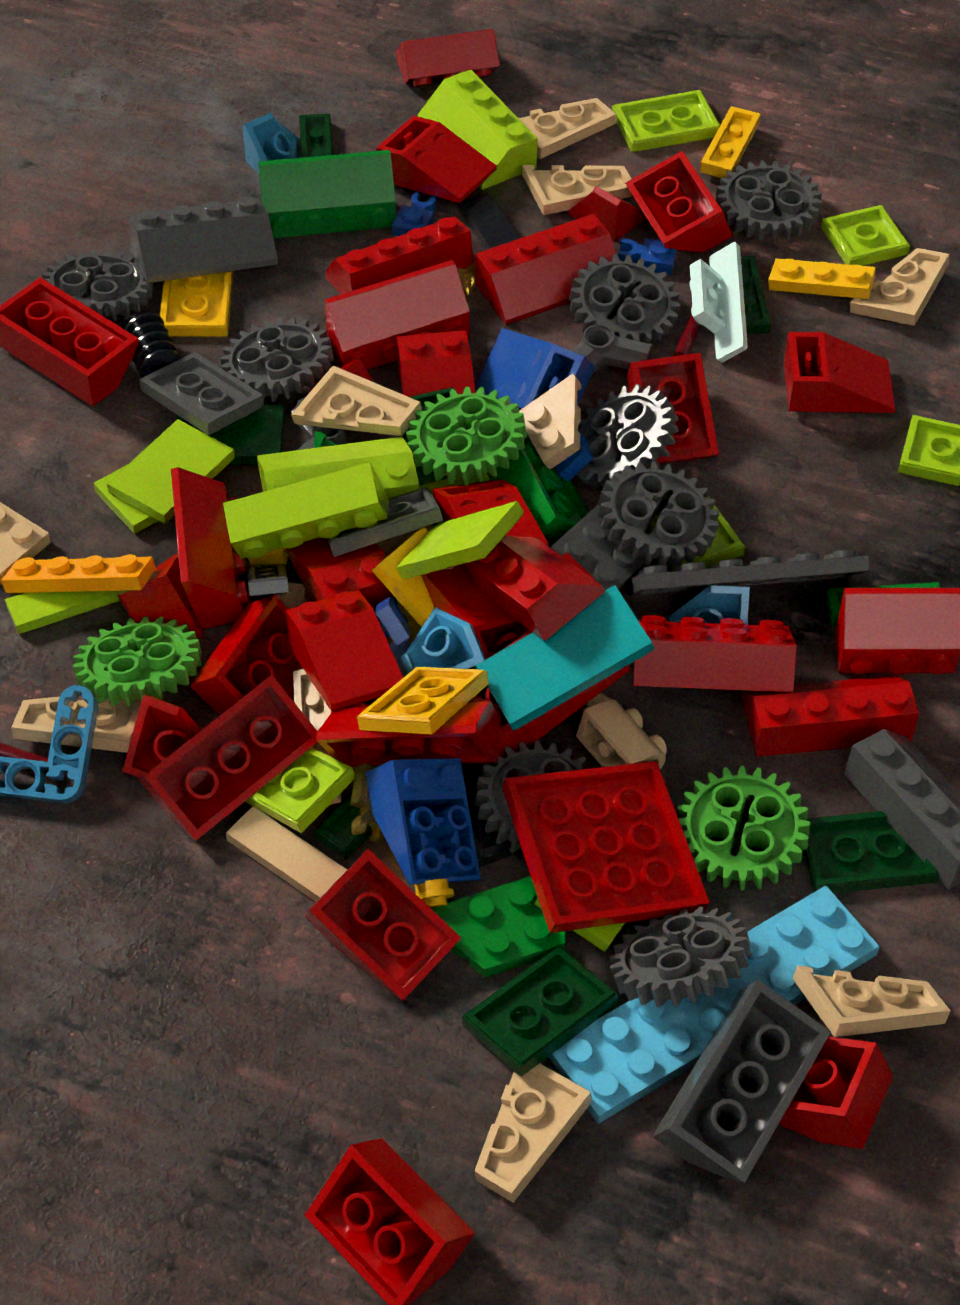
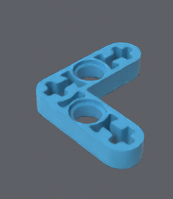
M73 685L61 693L57 705L48 762L0 756V774H5V788H2L4 782L0 780V796L55 803H72L80 798L85 789L98 714V701L90 690L81 685ZM78 696H82V699L88 703L87 708L79 709L77 718L81 724H85L84 728L73 724L65 725L66 721L74 723L75 711L69 707L70 702H77ZM69 734H78L82 739L80 750L72 755L64 754L61 749L62 740ZM22 769H32L35 773L34 784L26 790L18 789L15 785L16 774ZM44 771H48L46 776L50 780L61 781L64 779L65 774H68V778L74 782L73 787H66L65 793L62 794L61 789L57 786L45 784Z

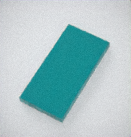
M614 585L605 590L600 597L547 640L543 641L537 635L531 633L477 664L476 667L479 670L487 671L489 681L487 686L511 728L515 731L652 652L655 648L620 591Z

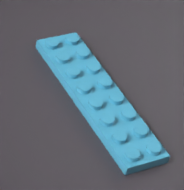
M824 886L747 931L752 956L747 958L749 966L739 968L740 978H727L728 988L715 986L712 988L714 996L710 997L704 993L698 994L697 1002L692 1003L688 997L682 998L681 1003L674 1007L672 1000H667L661 1007H656L654 999L643 1006L640 1004L638 997L594 1021L548 1056V1058L563 1077L591 1092L592 1101L587 1110L599 1124L695 1066L741 989L759 980L787 1001L796 1005L806 999L792 979L797 965L812 967L813 974L832 977L835 970L850 972L877 956L880 946L830 889Z

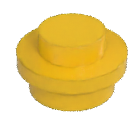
M448 879L428 880L423 884L414 885L416 895L430 908L447 905V898L454 896V889L449 888Z

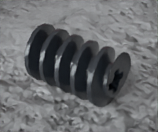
M136 313L122 320L120 327L139 338V345L132 360L136 365L140 379L180 359L176 352V347L172 343V338L168 334V329L164 325V320L160 315L155 313Z

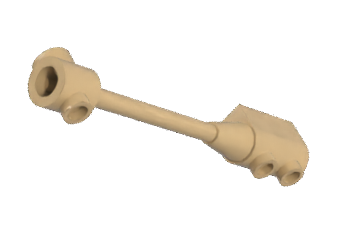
M602 692L580 708L583 715L576 737L602 767L657 761L659 769L662 768L667 753L665 741L657 734L650 737L647 736L642 730L643 720L637 709L629 708L624 710L616 700L610 699Z

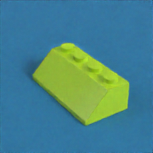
M471 69L444 79L417 115L418 117L440 122L497 166V170L479 185L482 190L522 175V165H534V169H537L538 138Z
M403 437L257 455L263 492L368 462L372 464L388 495V499L418 490L419 487L413 454Z
M368 462L225 502L223 506L230 544L241 559H254L279 548L298 547L303 542L315 538H331L337 536L341 531L351 528L371 527L377 521L388 518L389 500L372 464Z

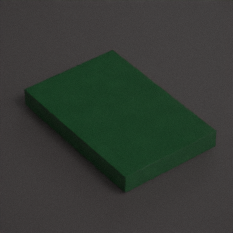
M264 405V407L250 413L248 416L209 435L234 449L235 458L228 465H258L257 455L282 452L284 405ZM176 414V420L179 419L185 422L186 424L196 428L195 426H193L192 424H190L189 422H187L186 420H184Z
M882 811L807 818L806 820L810 822V834L807 835L809 837L808 848L803 850L814 892L824 886H827L834 894L937 883L939 874L927 858L924 862L886 821L888 816Z
M558 946L462 1016V1024L466 1030L522 1077L618 1004V993Z

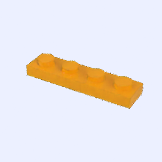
M132 554L115 558H102L95 555L81 559H68L61 556L47 560H34L27 557L17 560L1 582L5 593L142 590L156 571L152 556L136 557Z

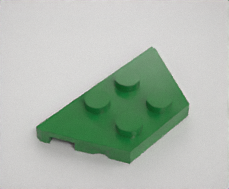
M531 876L448 902L447 905L431 908L461 937L450 951L456 956L465 958L469 962V966L484 978L538 961L558 946L564 950L566 931L549 932L542 909L535 905L538 896Z

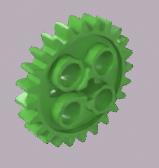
M465 387L463 394L458 395L454 389H451L450 397L448 398L437 394L438 403L436 404L428 401L424 402L426 411L416 410V420L409 421L410 431L406 432L407 444L412 451L415 466H422L423 474L425 475L434 472L436 481L447 475L449 484H453L457 477H462L464 484H468L472 476H476L479 482H483L484 473L488 472L494 477L498 476L496 468L499 466L509 469V459L518 460V450L525 449L524 439L527 438L524 414L519 413L517 403L510 404L508 395L499 399L498 390L485 395L484 387H480L476 393H471L470 388Z
M145 616L140 623H135L130 618L125 626L115 622L111 631L100 629L99 638L88 637V645L79 646L80 654L73 657L75 662L73 670L78 685L90 690L96 696L98 703H102L109 698L111 706H115L121 700H125L127 707H130L135 700L140 699L142 702L143 695L155 696L157 699L163 700V692L169 691L176 694L178 692L176 685L190 684L188 676H197V667L202 666V653L195 631L189 632L187 624L178 627L176 619L165 624L163 617H159L154 622H149L148 616Z
M740 766L738 775H732L730 770L724 767L723 778L718 779L713 773L709 772L708 785L696 780L694 782V793H684V805H678L677 817L698 872L707 869V882H712L717 876L723 877V888L727 889L732 880H738L740 890L744 891L747 881L753 880L755 886L758 889H762L764 877H767L776 884L778 883V870L790 875L792 873V862H802V850H807L809 837L807 835L810 834V822L806 821L808 808L801 806V794L790 795L791 783L786 782L777 786V774L773 773L767 779L761 778L762 771L759 767L752 776L747 775L744 766ZM748 799H753L749 809V821L746 822L743 829L738 855L731 856L736 844V832H739L742 825L746 802ZM727 803V804H732V805H735V806H733V807H723V806H721V805ZM770 813V814H773V815H775V816H773V817H764V816H762L761 814ZM720 837L724 840L716 842L710 840V838ZM760 847L765 850L761 852H755L750 850V848Z

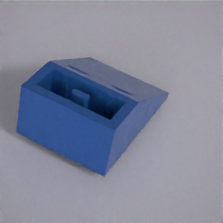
M502 328L475 386V392L480 387H484L485 395L498 390L499 399L508 395L510 404L517 403L520 411L571 374H574L581 383V390L577 391L578 405L595 366L585 356Z
M460 758L391 760L365 772L372 814L409 885H419L434 879H448V883L481 880Z

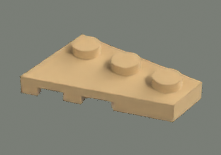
M598 98L562 104L558 111L543 113L542 109L531 110L530 116L519 119L538 138L537 157L542 159L615 125L616 113Z
M522 165V176L543 215L570 210L589 195L595 186L621 199L632 197L625 182L631 180L625 166L585 165L581 171L564 170V165H552L551 170H534V165Z
M916 248L892 268V274L885 280L874 282L869 299L854 298L850 302V313L915 326L949 265V254Z
M797 965L792 978L834 1037L945 1024L950 1013V1009L926 981L878 976L874 982L853 979L851 972L835 970L832 977L813 974L812 967Z

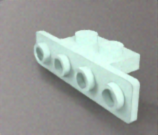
M736 242L712 254L709 257L710 266L701 259L690 265L691 313L698 324L705 326L714 333L716 359L721 363L748 348L740 246Z

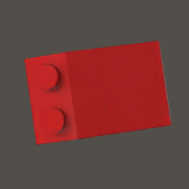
M466 330L397 336V364L403 395L411 397L451 387L454 388L458 395L463 394L465 387H469L471 393H476Z
M701 353L631 362L627 374L630 392H632L636 384H639L643 390L648 386H651L655 392L660 390L675 408L674 412L679 418L675 422L679 431L672 434L676 443L665 447L670 455L668 457H659L657 459L659 464L719 456Z
M319 537L305 541L302 545L295 548H285L311 602L334 597L345 591L360 590L375 612L377 604L388 597H394L372 572L386 558L383 550L376 543L336 557L332 554L327 538Z
M360 590L341 592L334 597L316 602H305L298 607L285 610L290 650L331 711L381 697L404 678L377 616Z
M369 849L362 854L305 915V918L338 950L401 1001L411 993L461 939L446 922Z
M828 1037L778 1125L821 1143L863 1149L893 1078V1074L877 1043Z

